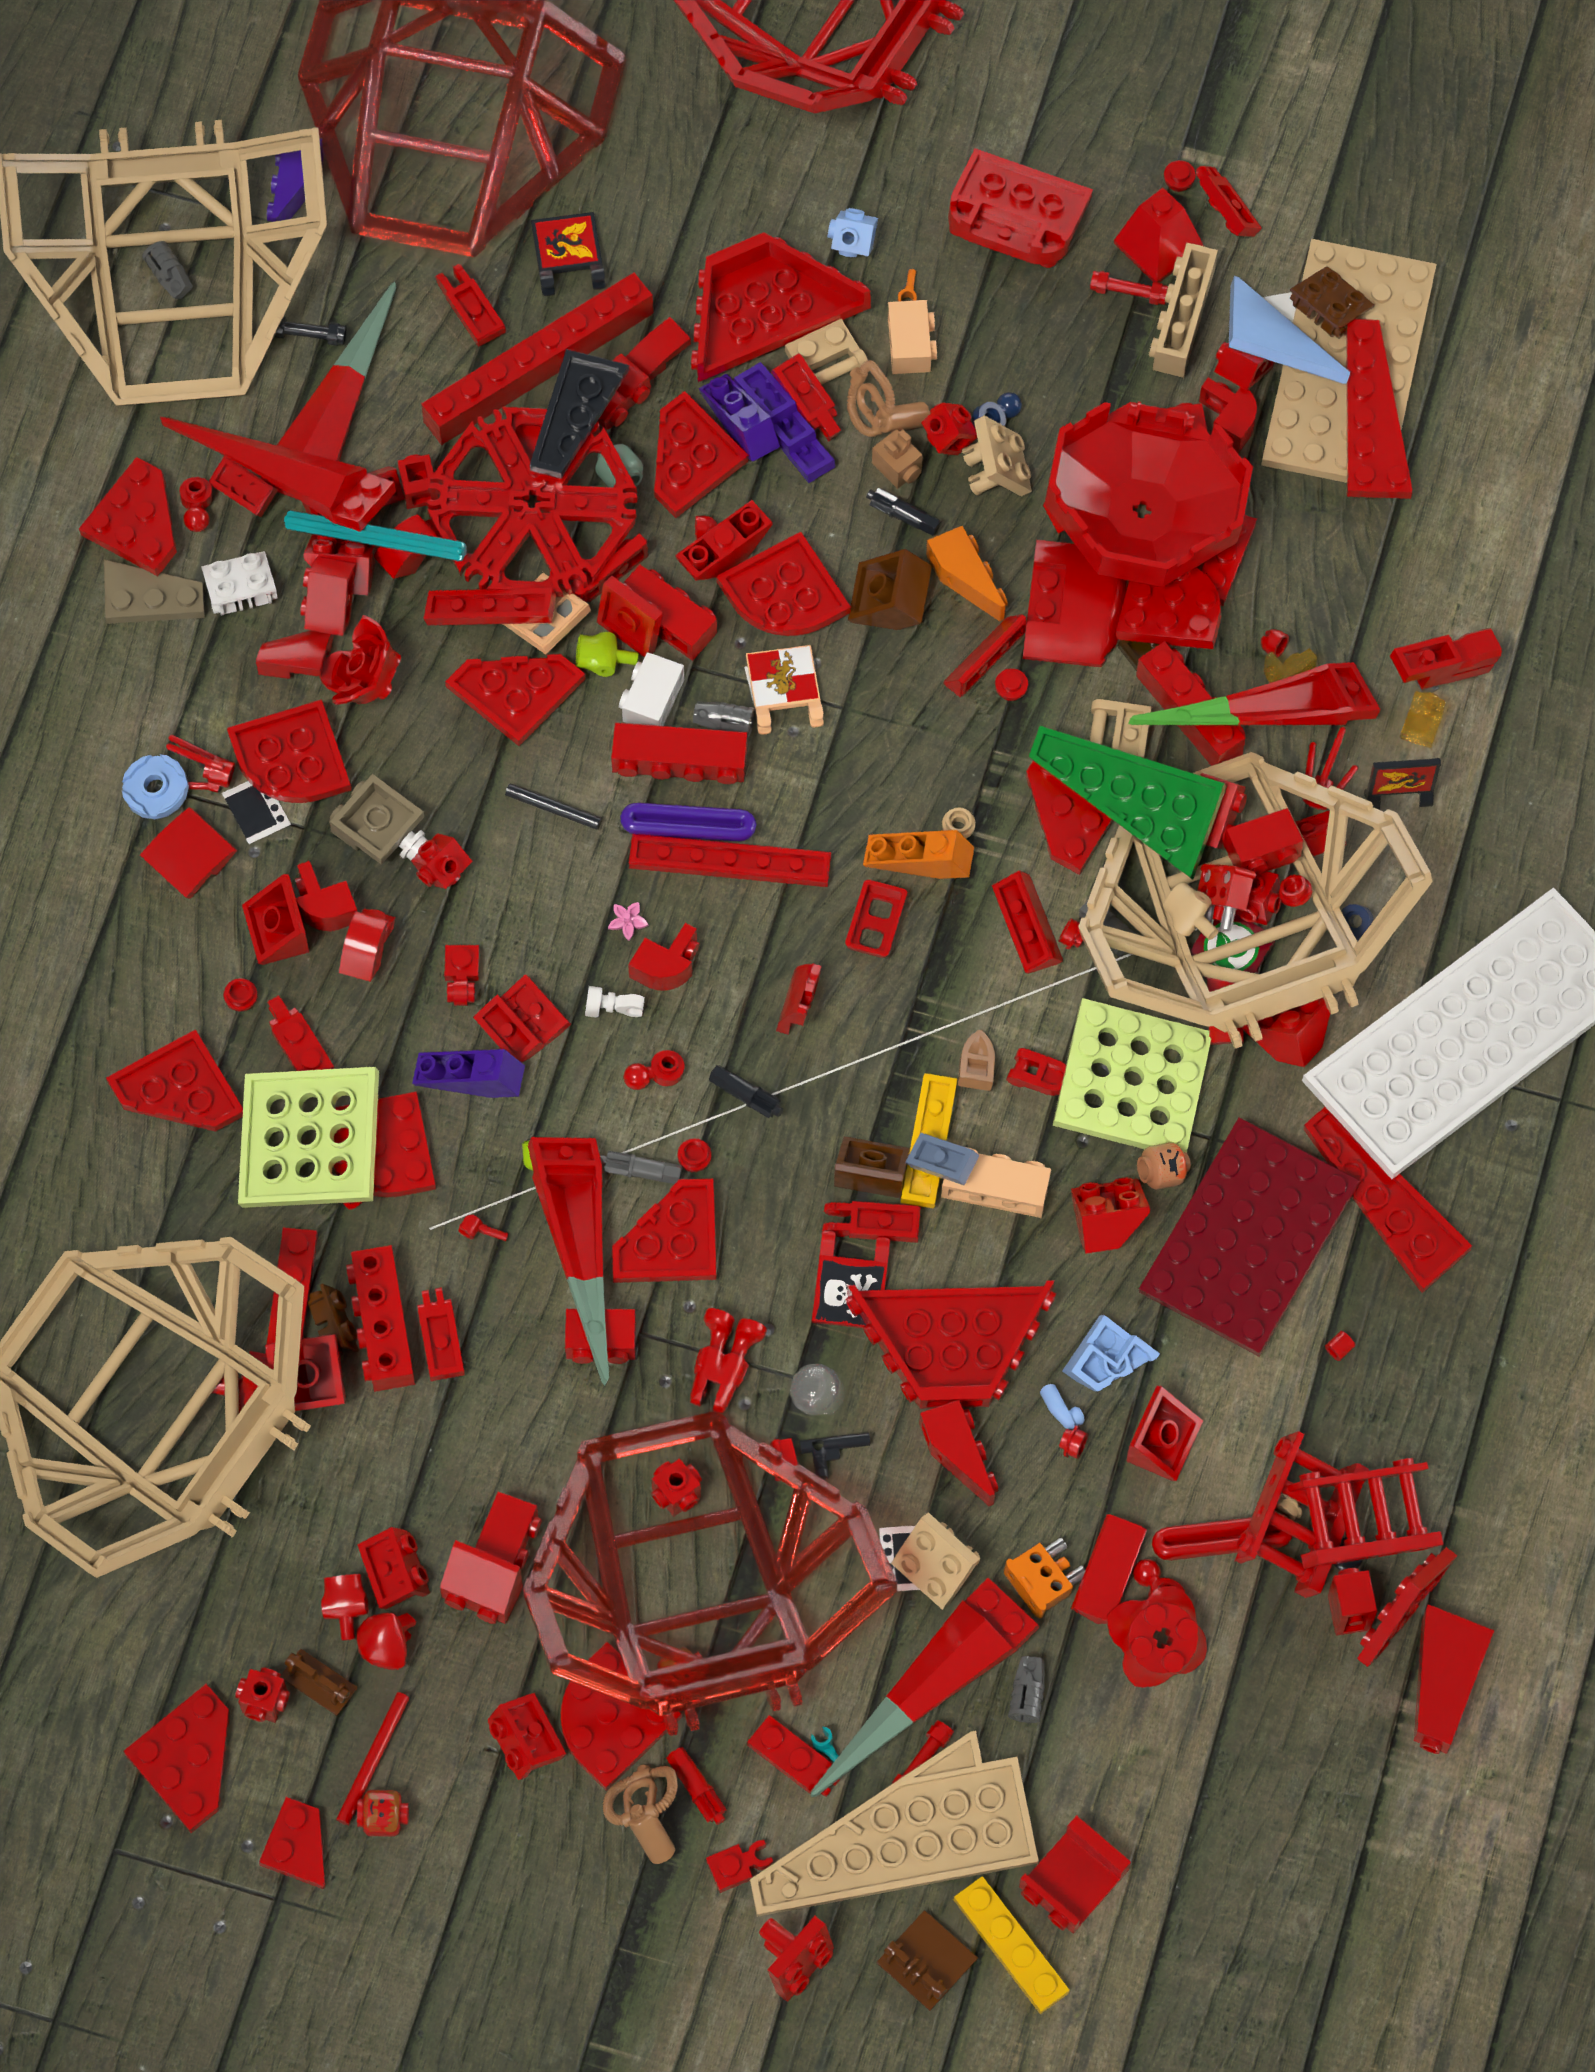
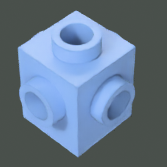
M854 208L840 211L836 220L831 219L828 238L833 239L831 249L839 250L838 253L846 257H857L858 254L869 256L874 245L878 218L866 216L864 211Z

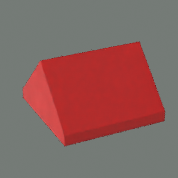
M283 874L242 904L258 964L264 965L309 953L306 933L289 874Z
M1156 1386L1130 1443L1126 1461L1171 1481H1177L1203 1420L1162 1386Z

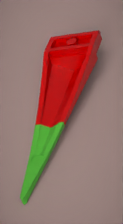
M1354 662L1330 663L1224 697L1156 712L1133 715L1128 724L1346 725L1348 720L1376 719L1381 709Z

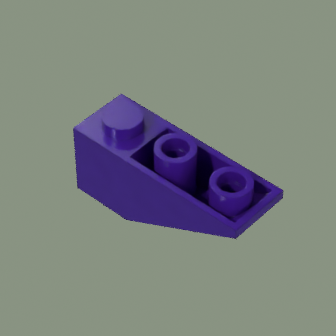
M320 139L321 161L323 166L324 151L322 139ZM301 150L278 154L275 157V164L279 167L278 175L272 176L271 193L275 194L274 203L269 202L267 207V221L269 222L291 219L305 202Z
M727 374L717 377L699 388L700 393L730 437L749 455V459L752 462L780 447L771 417Z
M505 1049L418 1053L412 1084L414 1086L488 1098L519 1097L525 1065Z

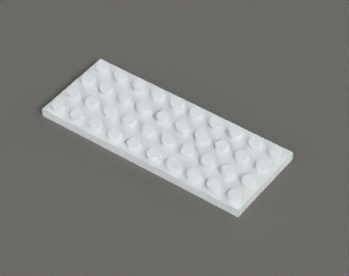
M1553 887L1303 1076V1083L1386 1174L1393 1179L1595 1025V931Z

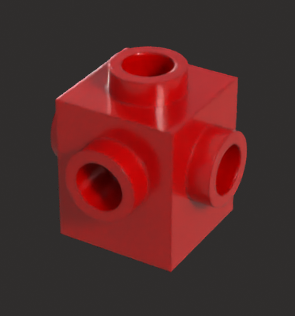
M945 402L937 404L930 410V415L921 422L927 432L928 441L936 448L939 454L959 455L963 448L968 447L977 438L976 429L970 420L971 415L960 404Z
M439 833L431 840L423 843L418 849V854L411 860L418 870L416 872L417 877L429 887L433 885L443 889L454 885L460 879L461 873L473 862L453 837Z
M1265 871L1257 875L1252 882L1247 910H1236L1235 914L1246 922L1267 925L1273 913L1276 914L1279 911L1282 902L1279 897V874Z
M679 1458L672 1464L670 1461L665 1462L653 1473L654 1477L652 1478L651 1496L661 1509L666 1508L675 1517L682 1511L690 1510L699 1502L702 1478L691 1464L686 1466ZM678 1480L681 1482L679 1486H673Z
M261 1668L260 1671L250 1669L247 1679L243 1677L240 1679L235 1697L239 1699L241 1711L245 1713L246 1717L258 1722L268 1720L276 1723L279 1712L285 1711L290 1695L284 1679L280 1678V1673L268 1668ZM258 1689L267 1691L263 1695L256 1694Z

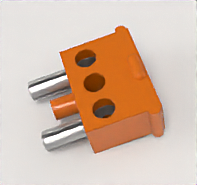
M1059 1538L1045 1548L1041 1543H1038L1014 1560L1008 1559L1004 1567V1575L1035 1617L1039 1619L1043 1617L1047 1610L1069 1597L1073 1585L1082 1580L1085 1573V1568L1079 1566L1072 1572L1064 1575L1062 1571L1070 1567L1068 1560L1064 1556L1057 1561L1052 1559L1067 1548L1066 1542L1063 1543L1064 1540L1062 1538Z

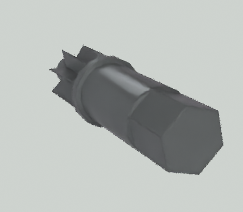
M608 1151L607 1156L600 1155L602 1166H605L604 1172L675 1184L680 1179L682 1165L614 1151Z

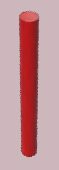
M400 1692L396 1693L336 1818L338 1822L349 1826L356 1812L358 1799H362L410 1699L407 1695Z

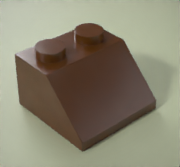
M907 549L859 562L848 621L855 624L901 630L921 624L932 565Z

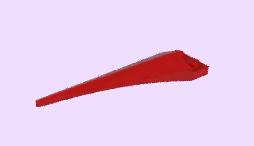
M160 417L162 426L205 445L246 467L291 494L331 522L359 532L363 530L396 492L393 481L368 474L366 468L167 417Z

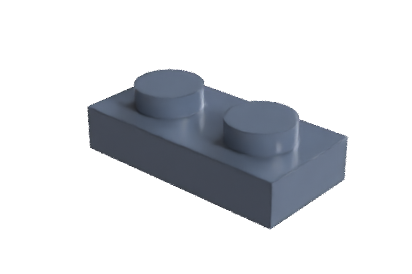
M920 1132L905 1163L913 1169L965 1185L979 1155L972 1149Z

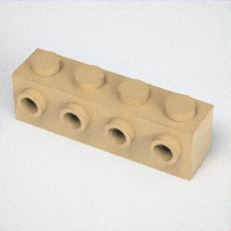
M1186 243L1183 257L1177 256L1173 275L1177 276L1175 284L1169 283L1165 302L1169 303L1167 312L1161 311L1157 329L1161 330L1159 339L1153 338L1149 357L1154 358L1153 370L1184 378L1215 272L1218 250Z

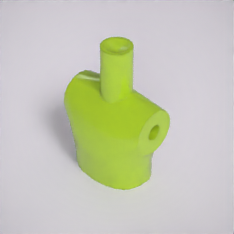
M601 632L592 636L579 635L576 648V667L591 670L602 677H609L615 673L617 663L637 664L638 652L617 649V637L615 634Z

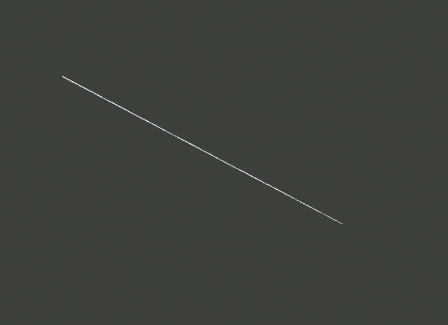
M1127 954L1122 957H1119L1116 959V961L1131 956L1133 954ZM1096 967L1091 968V969L1086 970V971H1083L1082 973H1078V974H1076V975H1074V976H1071V977H1069V978L1063 979V980H1061V981L1055 982V983H1053V984H1050L1049 986H1045V987H1043V988H1041V989L1035 990V991L1030 992V993H1028V994L1022 995V996L1017 997V998H1015V999L1009 1000L1008 1002H1004V1003H1002V1004H1000V1005H997V1006H995V1007H992V1008H989V1009H987V1010H984V1011H981V1012H979V1013H976V1014H974V1015L968 1016L967 1018H963V1019H961V1020H959V1021H956V1022H954V1023H951V1024H948V1025L943 1026V1027H941V1028L935 1029L934 1031H930V1032H928V1033H926V1034H923V1035H921V1036H918V1037H915V1038H913V1039L907 1040V1041L902 1042V1043H900V1044H897V1045H895V1046H893V1047H889V1048H887V1049H885V1050H882V1051H880V1052H877V1053H874V1054L869 1055V1056H867V1057L861 1058V1059L856 1060V1061H854V1062H851V1063H849V1064H847V1065L841 1066V1067L836 1068V1069H834V1070H831V1071H828V1072L823 1073V1074H821V1075L815 1076L814 1078H810V1079H808V1080H806V1081H803V1082H801V1083H798V1084H795V1085L790 1086V1087H788V1088L782 1089V1090H780V1091H777V1092H775V1093H772L771 1095L774 1096V1095H776V1094H778V1093L784 1092V1091L789 1090V1089H791V1088H794V1087H796V1086H799V1085H802V1084L807 1083V1082H809V1081L815 1080V1079H817V1078H819V1077H822V1076H824V1075L830 1074V1073L835 1072V1071H837V1070H840V1069H843V1068L848 1067V1066H850V1065H853V1064H855V1063H857V1062L863 1061V1060L868 1059V1058H870V1057H873V1056H876V1055L881 1054V1053H883V1052L889 1051V1050L894 1049V1048H896V1047H898V1046H901V1045H903V1044L909 1043V1042L914 1041V1040H916V1039H919V1038H922V1037L927 1036V1035H929V1034H932V1033H934V1032H936V1031L942 1030V1029H944V1028L950 1027V1026L955 1025V1024H957V1023H960V1022H963V1021L968 1020V1019H970V1018H973V1017H975V1016H977V1015H980V1014H983V1013L988 1012V1011H990V1010L996 1009V1008L1001 1007V1006H1003V1005H1006V1004H1008V1003H1010V1002H1013V1001H1016V1000H1018V999H1021V998H1024V997H1026V996H1029V995H1031V994L1037 993V992L1042 991V990H1044V989H1046V988H1049V987H1051V986L1057 985V984L1062 983V982H1064V981H1067V980H1070V979H1072V978H1075V977H1077V976H1079V975H1082V974H1085V973L1090 972V971H1092V970H1095ZM744 1104V1105H742V1106H739V1107H736V1108H734V1109H731V1110H729V1111H727V1112H724V1113H722V1114L716 1115V1116H714V1117H711V1118H709V1119L703 1120V1121L698 1122V1123H696V1124L690 1125L689 1127H685V1128H683V1129H681V1130H678V1131H676V1132L670 1133V1134L665 1135V1136H663V1137L657 1138V1139L652 1140V1141H650V1142L644 1143L643 1145H639V1146H637V1147H635V1148H632V1149H630V1150L624 1151V1152H622V1153L626 1154V1153H628V1152H631V1151L636 1150V1149H638V1148L644 1147V1146H646V1145H648V1144H651V1143H653V1142L659 1141V1140H661V1139H664V1138H666V1137L672 1136V1135L677 1134V1133H679V1132H682V1131H684V1130L690 1129V1128H692V1127H694V1126H697V1125H699V1124H702V1123H705V1122L710 1121V1120H712V1119H715V1118H717V1117L723 1116V1115L728 1114V1113H730V1112H732V1111H735V1110H737V1109H740V1108L745 1107L746 1104ZM533 1187L520 1193L501 1199L500 1201H496L487 1206L481 1207L469 1213L450 1219L449 1221H445L441 1224L430 1227L429 1229L432 1230L434 1228L445 1225L459 1218L465 1217L477 1211L496 1205L497 1203H501L505 1200L529 1192L536 1188Z

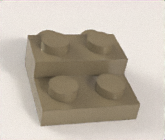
M372 774L366 781H361L352 791V797L345 805L341 804L336 807L330 816L329 822L331 832L356 851L360 848L382 865L403 839L424 818V811Z

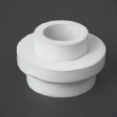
M422 830L416 834L411 831L400 843L399 847L403 849L400 856L403 859L408 858L412 860L418 854L419 847L428 841L424 837L425 833Z

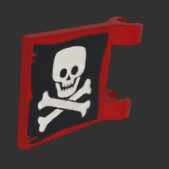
M823 1231L812 1323L863 1328L866 1324L860 1314L855 1317L845 1302V1299L848 1297L847 1285H856L859 1291L885 1290L890 1239L886 1237L877 1238L874 1261L834 1256L836 1234L833 1231Z

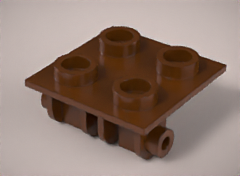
M1328 266L1290 289L1292 292L1290 300L1293 301L1292 305L1307 315V318L1310 320L1316 316L1314 323L1316 325L1322 323L1321 328L1330 337L1336 336L1338 339L1345 333L1346 328L1344 326L1375 306L1362 292L1352 287Z
M924 1910L895 1942L892 1941L885 1948L884 1955L876 1963L931 2011L978 1957Z

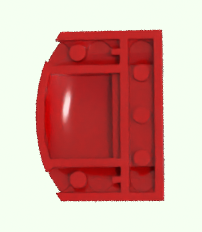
M1036 540L1023 659L1101 668L1106 662L1104 657L1112 648L1115 649L1119 642L1116 636V629L1127 591V581L1097 574L1075 544Z

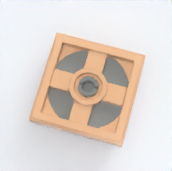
M542 573L535 581H545L549 576ZM560 584L559 588L563 591L564 597H556L552 623L503 624L544 654H547L591 611L589 604L573 593L567 594Z

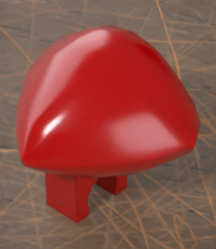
M381 1613L366 1618L357 1629L359 1654L364 1660L374 1666L388 1670L401 1669L406 1665V1641L410 1640L412 1636L407 1629L414 1627L417 1621L408 1613L398 1617L394 1613Z

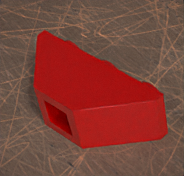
M751 500L677 553L675 557L696 581L716 578L717 575L745 561L772 527L773 522Z

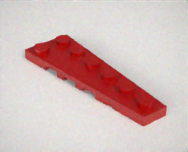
M1354 319L1346 324V369L1350 372L1346 383L1347 497L1411 499L1412 484L1380 321Z
M1326 1107L1304 1124L1303 1130L1326 1162L1359 1180V1185L1352 1198L1422 1293L1471 1251L1472 1245L1401 1174L1391 1179Z

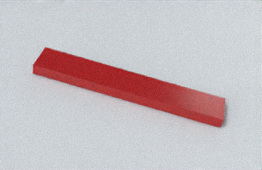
M632 834L629 869L828 887L831 852Z

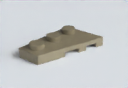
M104 560L105 619L107 624L205 618L204 586L202 582L160 573L157 577L142 568Z

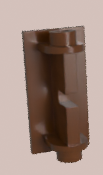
M323 1283L320 1284L322 1291L311 1293L309 1295L310 1300L308 1301L315 1325L320 1326L326 1322L329 1325L318 1331L319 1336L337 1334L340 1356L343 1355L342 1349L344 1348L358 1352L359 1349L355 1341L358 1337L357 1331L347 1318L345 1312L347 1303L343 1294L333 1287Z
M301 1648L297 1654L291 1653L285 1661L287 1667L280 1676L284 1681L336 1716H338L358 1688Z

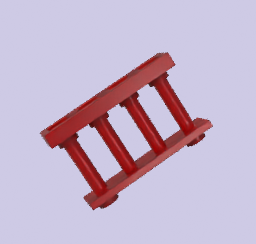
M1297 1431L1282 1437L1275 1446L1274 1455L1276 1458L1249 1526L1238 1539L1236 1547L1239 1551L1235 1561L1241 1564L1255 1559L1256 1555L1294 1574L1298 1581L1294 1592L1308 1598L1321 1594L1332 1565L1304 1569L1303 1563L1262 1542L1268 1525L1271 1524L1308 1544L1310 1552L1313 1551L1312 1545L1316 1544L1312 1530L1274 1511L1281 1493L1309 1507L1305 1490L1289 1492L1288 1485L1294 1484L1287 1480L1292 1464L1295 1462L1312 1472H1320L1321 1477L1369 1471V1468L1359 1463L1349 1465L1340 1470L1299 1449L1304 1434ZM1364 1481L1351 1483L1355 1504ZM1336 1485L1333 1486L1335 1489L1331 1499L1328 1501L1322 1499L1329 1540L1333 1541L1334 1547H1339L1345 1532V1526Z
M1413 1458L1393 1461V1467L1322 1478L1320 1472L1299 1475L1300 1481L1288 1485L1289 1492L1306 1491L1316 1544L1312 1545V1552L1301 1555L1303 1568L1423 1551L1444 1545L1441 1531L1428 1533L1427 1527H1423L1413 1474L1429 1469L1428 1463L1414 1464ZM1399 1476L1409 1530L1406 1531L1407 1536L1397 1538L1396 1532H1392L1382 1483L1383 1478ZM1368 1481L1378 1535H1375L1376 1541L1366 1542L1365 1536L1361 1537L1351 1483ZM1337 1485L1347 1539L1344 1540L1345 1546L1334 1547L1333 1541L1329 1540L1319 1488Z

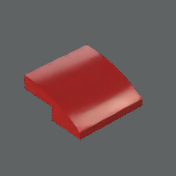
M189 807L169 823L143 850L140 856L185 898L191 899L210 875L217 876L238 850L197 812Z
M526 974L502 996L497 994L473 1016L500 1049H505L521 1063L538 1053L571 1025L567 1018Z

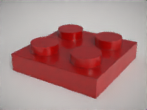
M611 576L603 584L596 623L615 634L617 638L643 657L646 656L647 652L653 654L656 650L663 612L655 604L646 601L636 594L630 586L621 583Z

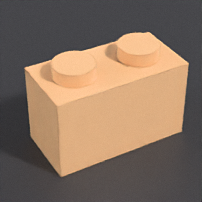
M927 300L888 302L892 374L931 372V360H937L936 340H930L929 332L935 331L934 312H928Z

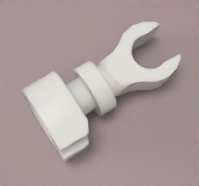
M589 986L585 1016L596 1018L599 1016V1009L606 1008V1012L613 1013V1010H616L627 1016L641 1017L645 998L637 994L615 996L613 992L603 995L601 987Z

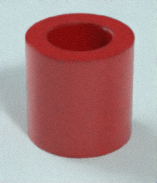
M1344 1331L1338 1332L1325 1345L1327 1352L1337 1361H1341L1355 1347L1352 1338Z

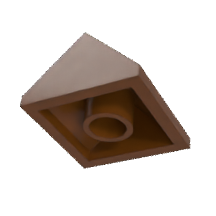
M844 1136L835 1164L834 1187L901 1198L907 1163L905 1162L909 1156L910 1148Z

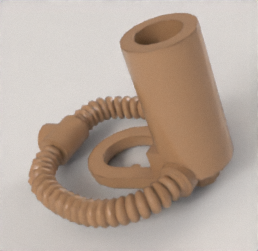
M872 360L866 361L861 367H856L850 371L851 385L847 396V409L852 424L861 434L875 437L882 433L893 432L896 429L901 431L902 429L909 430L923 427L921 422L930 415L928 406L924 402L894 405L895 394H893L892 386L875 362ZM869 371L877 379L880 386H882L885 394V403L873 384H863ZM867 390L872 395L871 401H875L879 408L875 416L872 410L865 404L864 394ZM856 399L860 411L871 423L872 428L866 426L863 423V421H861L860 416H858L859 414L857 413L858 411L856 407Z
M640 1765L637 1771L633 1772V1775L624 1778L623 1781L620 1780L610 1787L603 1800V1812L605 1818L610 1823L618 1826H630L649 1860L654 1864H660L669 1860L675 1853V1846L658 1817L659 1813L669 1808V1805L674 1801L678 1788L677 1775L675 1770L668 1766L651 1768L647 1765ZM666 1777V1794L661 1799V1802L659 1801L655 1804L657 1786L654 1780L655 1778ZM641 1787H649V1791L645 1792L647 1804L642 1806L637 1804L632 1807L634 1804L631 1799L632 1794ZM624 1791L625 1813L617 1815L613 1809V1804L617 1795Z

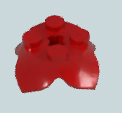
M363 615L352 635L353 649L350 651L334 652L325 660L320 679L327 689L337 693L332 698V702L336 705L350 702L367 704L377 697L385 699L392 690L391 681L401 661V655L393 650L381 625L372 618Z
M1178 1586L1160 1587L1154 1590L1148 1599L1122 1602L1107 1614L1109 1635L1124 1653L1122 1661L1124 1674L1136 1687L1157 1686L1167 1681L1173 1675L1192 1672L1206 1657V1637L1203 1630L1197 1624L1195 1608L1190 1598ZM1162 1628H1164L1168 1640L1166 1644L1162 1643L1161 1647H1157L1158 1640L1153 1638L1155 1631L1161 1632Z

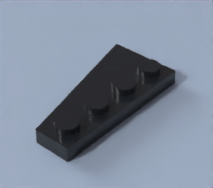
M566 349L529 465L530 471L562 479L629 372V365Z

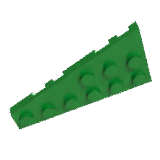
M1039 726L1029 757L1189 878L1194 879L1227 787L1224 783Z

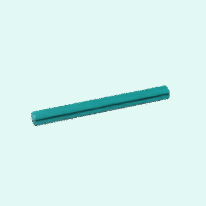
M293 510L288 511L284 518L285 528L293 531L455 561H462L467 553L466 544L456 540L369 524L359 532L335 524L324 516Z

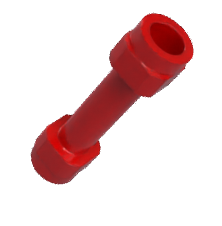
M1093 271L1090 290L1101 294H1106V290L1148 298L1149 304L1165 305L1166 303L1165 297L1168 286L1162 283L1153 282V285L1149 286L1109 277L1110 272Z
M937 1720L926 1733L928 1739L903 1775L897 1774L892 1784L932 1758L939 1747L944 1748L954 1731L943 1722Z

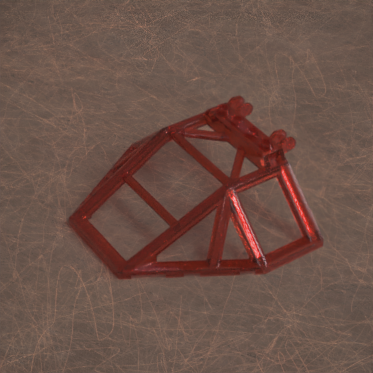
M319 0L298 71V82L303 91L314 127L319 129V138L322 139L323 151L343 205L351 233L476 257L486 248V244L514 218L518 219L533 206V201L544 191L548 192L582 161V157L593 147L597 148L605 140L626 62V54L547 0H382L369 46L324 62L322 60L336 14L375 0ZM400 5L429 11L393 31ZM449 15L474 20L505 65L399 45L397 43ZM491 23L523 29L516 57ZM544 26L603 66L589 117L530 78ZM386 55L508 78L509 83L491 150L486 151L378 130L377 125ZM350 75L328 108H326L318 84ZM362 90L351 178L334 129ZM539 109L579 134V137L557 156ZM521 114L541 170L497 209L498 196ZM375 142L486 163L469 233L367 213Z
M712 1411L582 1441L577 1452L576 1463L566 1487L562 1489L556 1504L553 1520L549 1521L534 1559L533 1570L530 1577H527L523 1589L525 1601L552 1674L639 1708L650 1709L660 1716L663 1715L668 1734L673 1736L678 1734V1723L673 1713L684 1710L686 1722L690 1730H698L699 1721L695 1708L766 1691L768 1703L772 1711H778L781 1709V1698L776 1688L787 1686L789 1698L793 1706L802 1705V1696L798 1686L799 1680L897 1592V1580L865 1506L857 1501L851 1503L840 1496V1490L800 1464L794 1466L782 1458L781 1452L764 1441L761 1444L728 1424L727 1417L719 1412ZM711 1437L736 1507L614 1535L600 1462ZM743 1456L794 1489L777 1553H775L743 1465ZM584 1494L603 1588L566 1543ZM814 1501L838 1516V1520L798 1554L811 1502ZM741 1520L767 1594L632 1625L617 1549ZM852 1536L870 1582L808 1638L791 1592ZM557 1563L586 1600L548 1587ZM761 1610L733 1650L721 1655L702 1658L648 1637L654 1634ZM554 1612L612 1634L628 1677L569 1654ZM776 1615L785 1639L753 1647ZM642 1650L678 1663V1665L649 1671Z

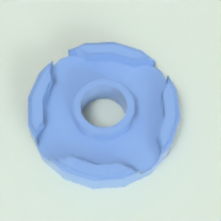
M167 755L141 757L131 764L125 772L122 781L123 798L132 812L148 819L167 817L177 811L186 800L189 789L186 773L176 760ZM153 780L163 781V786L159 791L155 793L147 792V786Z

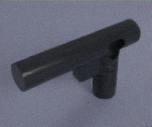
M869 1432L800 1440L801 1454L812 1453L816 1480H826L829 1478L828 1464L826 1462L839 1460V1449L870 1446ZM823 1444V1447L820 1451H818L813 1447V1445Z

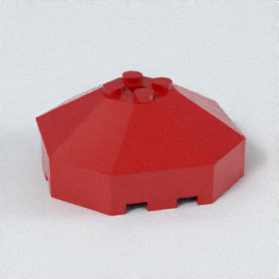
M1138 401L1137 403L1129 402L1109 414L1111 403L1104 402L1087 412L1086 417L1073 425L1070 422L1059 429L1044 504L1097 574L1163 587L1238 542L1244 521L1253 466L1246 457L1242 459L1233 448V440L1221 425L1214 424L1210 435L1194 414H1190L1189 411L1180 412L1141 404ZM1140 504L1146 505V510L1151 511V514H1145L1144 518H1139L1138 512L1133 511V508H1138Z

